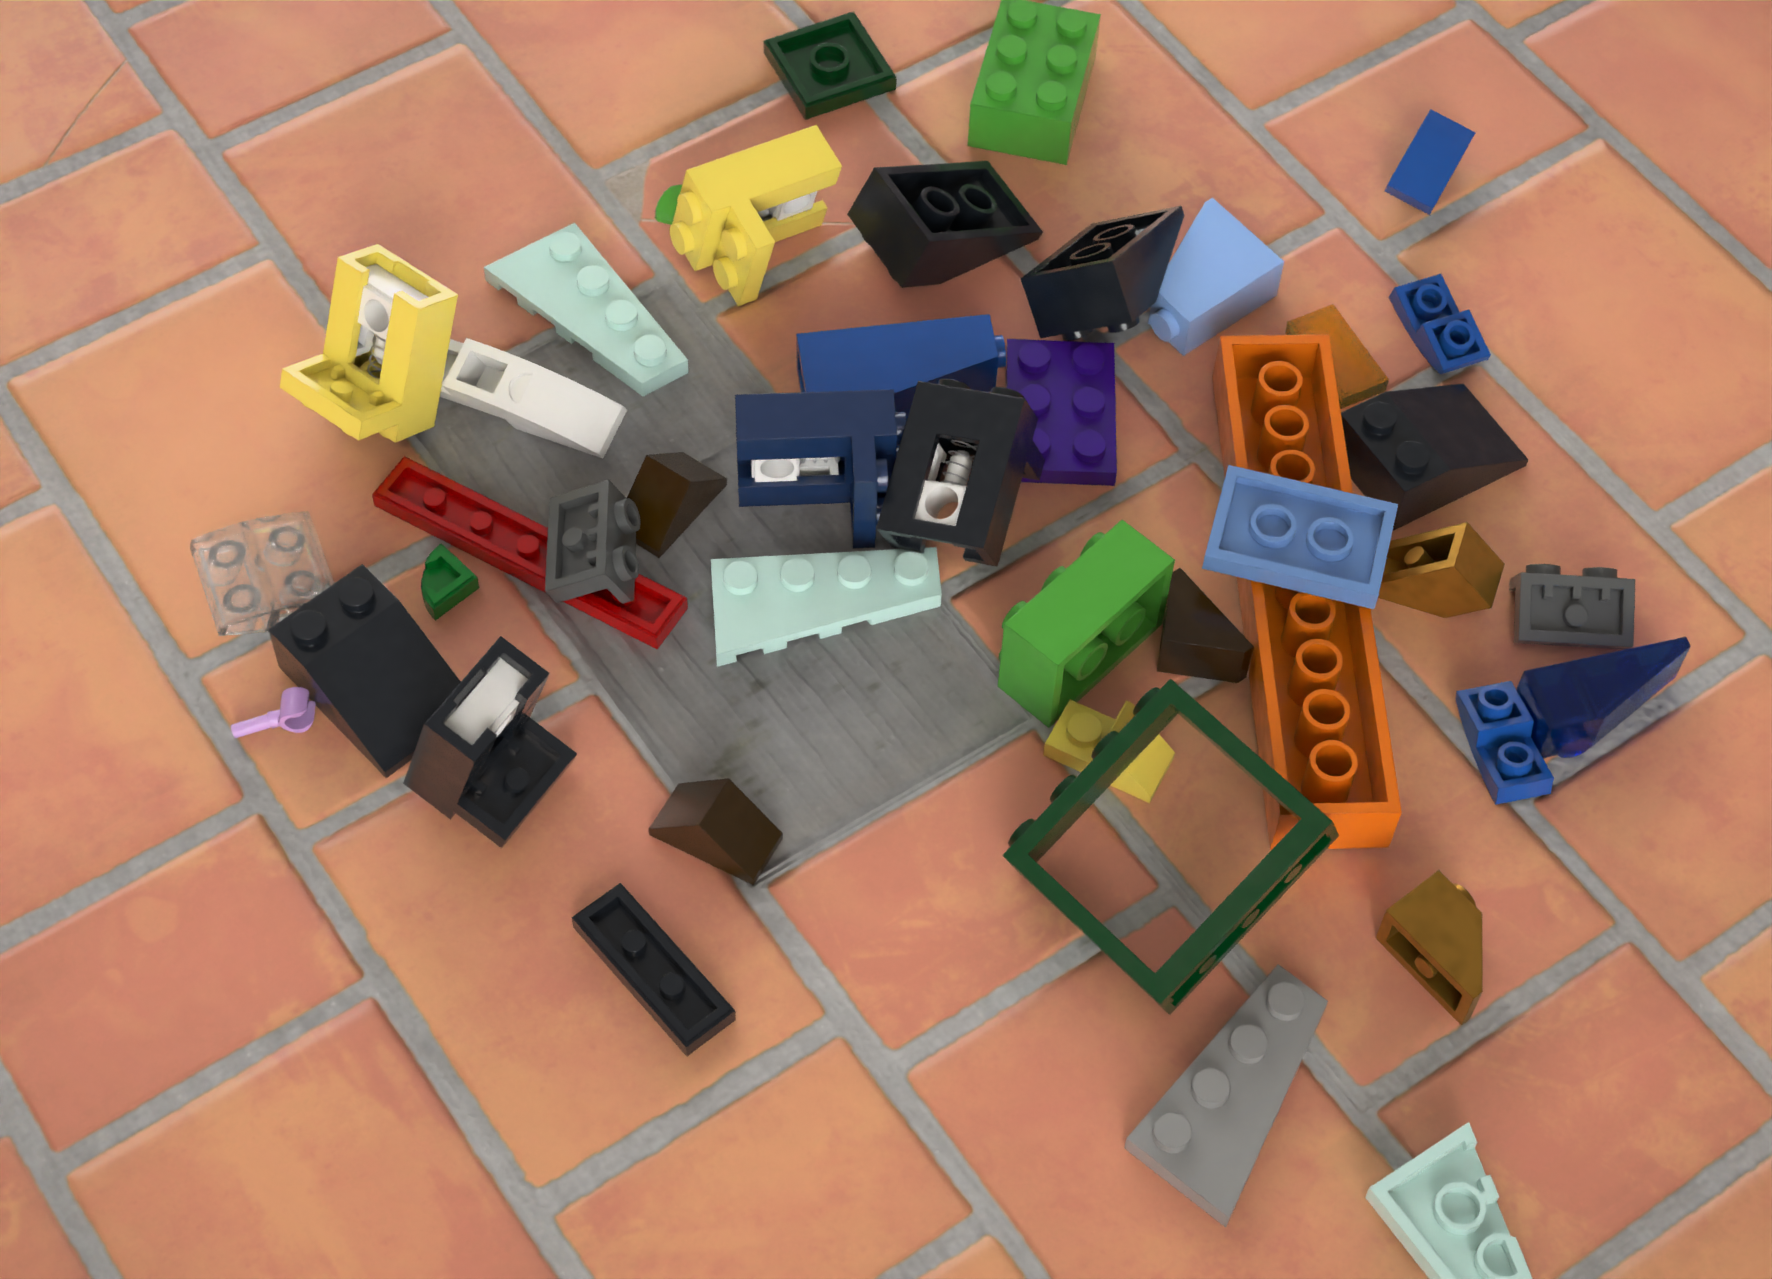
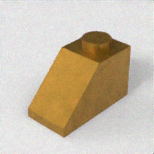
M1468 522L1391 540L1378 598L1442 618L1490 609L1493 606L1505 563Z
M1438 870L1385 911L1376 939L1462 1026L1471 1018L1483 992L1482 912L1476 907L1474 899L1465 888L1459 884H1453Z

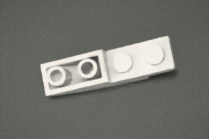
M466 338L464 343L450 339L440 397L503 418L515 429L602 459L604 458L627 412L623 405L560 374L469 338Z

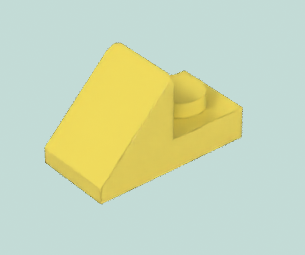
M1070 699L1045 742L1043 756L1082 772L1093 760L1091 757L1092 752L1101 739L1112 731L1119 733L1135 716L1133 714L1135 705L1126 700L1117 718L1114 719ZM1158 734L1110 786L1150 803L1174 759L1175 752Z

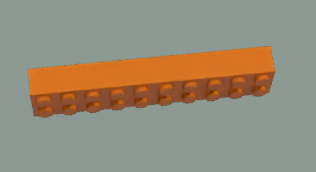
M1329 334L1220 336L1212 380L1224 478L1228 465L1353 493ZM1237 577L1243 633L1246 639L1254 646L1248 673L1259 757L1333 821L1339 837L1327 849L1389 848L1402 810L1371 609ZM1263 789L1270 850H1272L1299 820Z

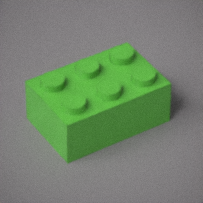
M1001 0L970 103L967 146L1067 165L1096 58L1101 14L1027 0Z
M1124 520L1119 521L1106 534L1102 532L1095 534L1086 543L1078 559L1067 568L1060 566L1055 569L1044 582L1041 591L1028 603L1025 601L1018 602L1005 616L1002 623V629H1004L1002 649L998 657L1000 668L997 687L1050 728L1059 719L1070 699L1078 702L1163 624L1175 559Z

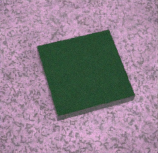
M854 11L764 40V54L805 120L896 90V75Z

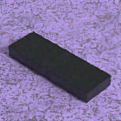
M621 883L572 917L573 928L686 1056L690 1055L736 1020L733 1007Z

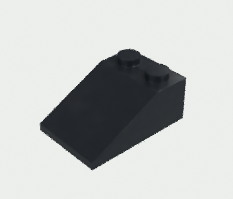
M989 161L875 167L847 214L861 232L863 239L872 247L888 269L891 277L898 282L901 288L942 284L1039 240L1043 233Z
M1182 206L1093 223L1021 278V282L1040 338L1062 335L1064 341H1071L1082 338L1097 328L1107 327L1110 333H1116L1136 326L1140 322L1138 317L1156 303L1184 219Z
M1464 384L1387 391L1341 412L1351 480L1364 496L1398 504L1393 531L1525 467L1529 460Z
M363 564L268 629L279 668L297 687H303L309 691V699L315 701L316 706L385 778H388L412 760L424 724L461 682L401 602Z

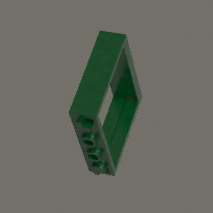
M1170 678L1161 689L1157 687L1152 688L1142 696L1133 710L1135 716L1119 733L1112 731L1101 739L1092 752L1091 757L1093 760L1078 776H1068L1055 788L1050 797V806L1036 820L1028 819L1014 831L1008 842L1010 848L1002 855L1030 884L1169 1015L1339 837L1335 825L1330 818ZM1179 714L1298 819L1299 822L1162 967L1154 973L1037 862Z

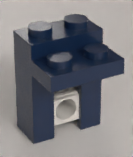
M894 389L735 395L739 507L850 503L853 548H875L876 525L878 524L907 422L906 412H895Z

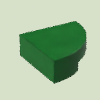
M442 543L427 557L421 580L424 604L429 614L436 621L479 589L478 577Z

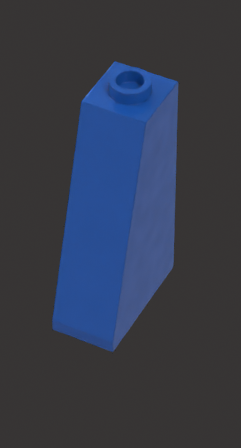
M990 314L796 334V368L800 392L894 389L895 412H906V421L918 381L938 384L940 379H953L967 384L972 390L991 392V389L996 387L998 368L1006 366L1003 335H994Z

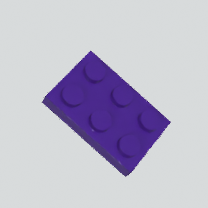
M1007 339L1006 388L1022 394L1038 418L1032 440L1045 459L1040 480L1022 478L1021 482L1115 486L1117 454L1114 343Z

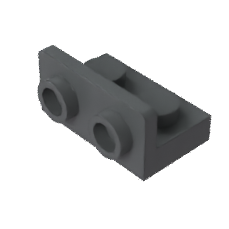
M610 480L551 497L549 500L545 592L556 603L603 589H608L622 604L634 600L635 578L639 575V563L636 556V531L640 529V515L635 503L630 498H626Z
M1527 565L1526 573L1521 572L1509 581V591H1515L1514 643L1625 650L1633 648L1635 579L1617 578L1618 570L1613 568H1584L1582 576L1561 575V567L1558 565Z

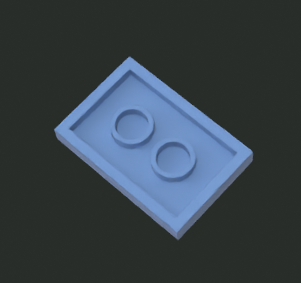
M1228 465L1202 569L1375 609L1398 504Z

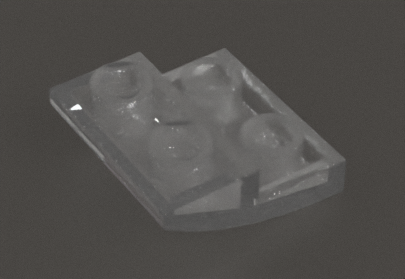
M309 511L251 519L208 532L191 540L190 550L219 636L269 632L268 629L277 624L280 617H287L334 584Z

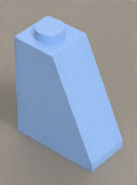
M1211 198L1202 206L1169 262L1156 303L1150 308L1148 324L1151 325L1154 333L1162 341L1169 342L1184 356L1276 297L1284 261L1214 198Z

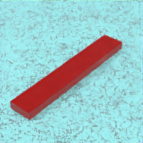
M406 456L400 460L372 494L374 506L545 592L547 527ZM641 574L635 578L633 601L622 604L608 589L562 601L657 650L688 609L687 597Z

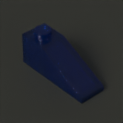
M1687 637L1524 671L1516 690L1534 720L1531 738L1541 756L1547 758L1558 755L1561 758H1571L1592 748L1677 676L1691 647Z

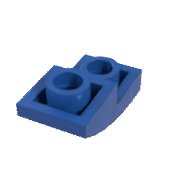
M1430 109L1388 182L1385 192L1430 215L1476 132Z
M1442 274L1404 284L1393 289L1389 299L1399 319L1422 355L1440 375L1486 361L1490 358L1491 354L1470 310L1459 312Z
M1512 681L1456 691L1455 700L1470 749L1495 805L1551 794L1554 777L1531 738L1534 720Z

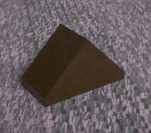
M684 452L646 455L627 498H630L635 503L640 515L641 524L640 529L636 531V544L660 558L726 487L727 478Z
M1181 568L1175 570L1172 573L1163 619L1157 671L1239 683L1247 677L1254 646Z
M729 778L678 783L649 828L650 836L751 885L756 883L783 839V833Z

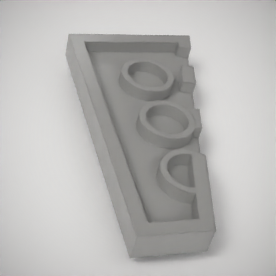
M1277 965L1126 1138L1124 1148L1226 1228L1246 1181L1257 1161L1261 1148L1278 1115L1287 1091L1324 1014L1328 1001L1283 967Z

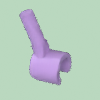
M287 688L282 693L279 710L269 711L265 715L232 724V734L234 738H239L268 728L273 729L277 727H282L294 733L305 732L313 724L316 703L315 701H309V691L306 688Z

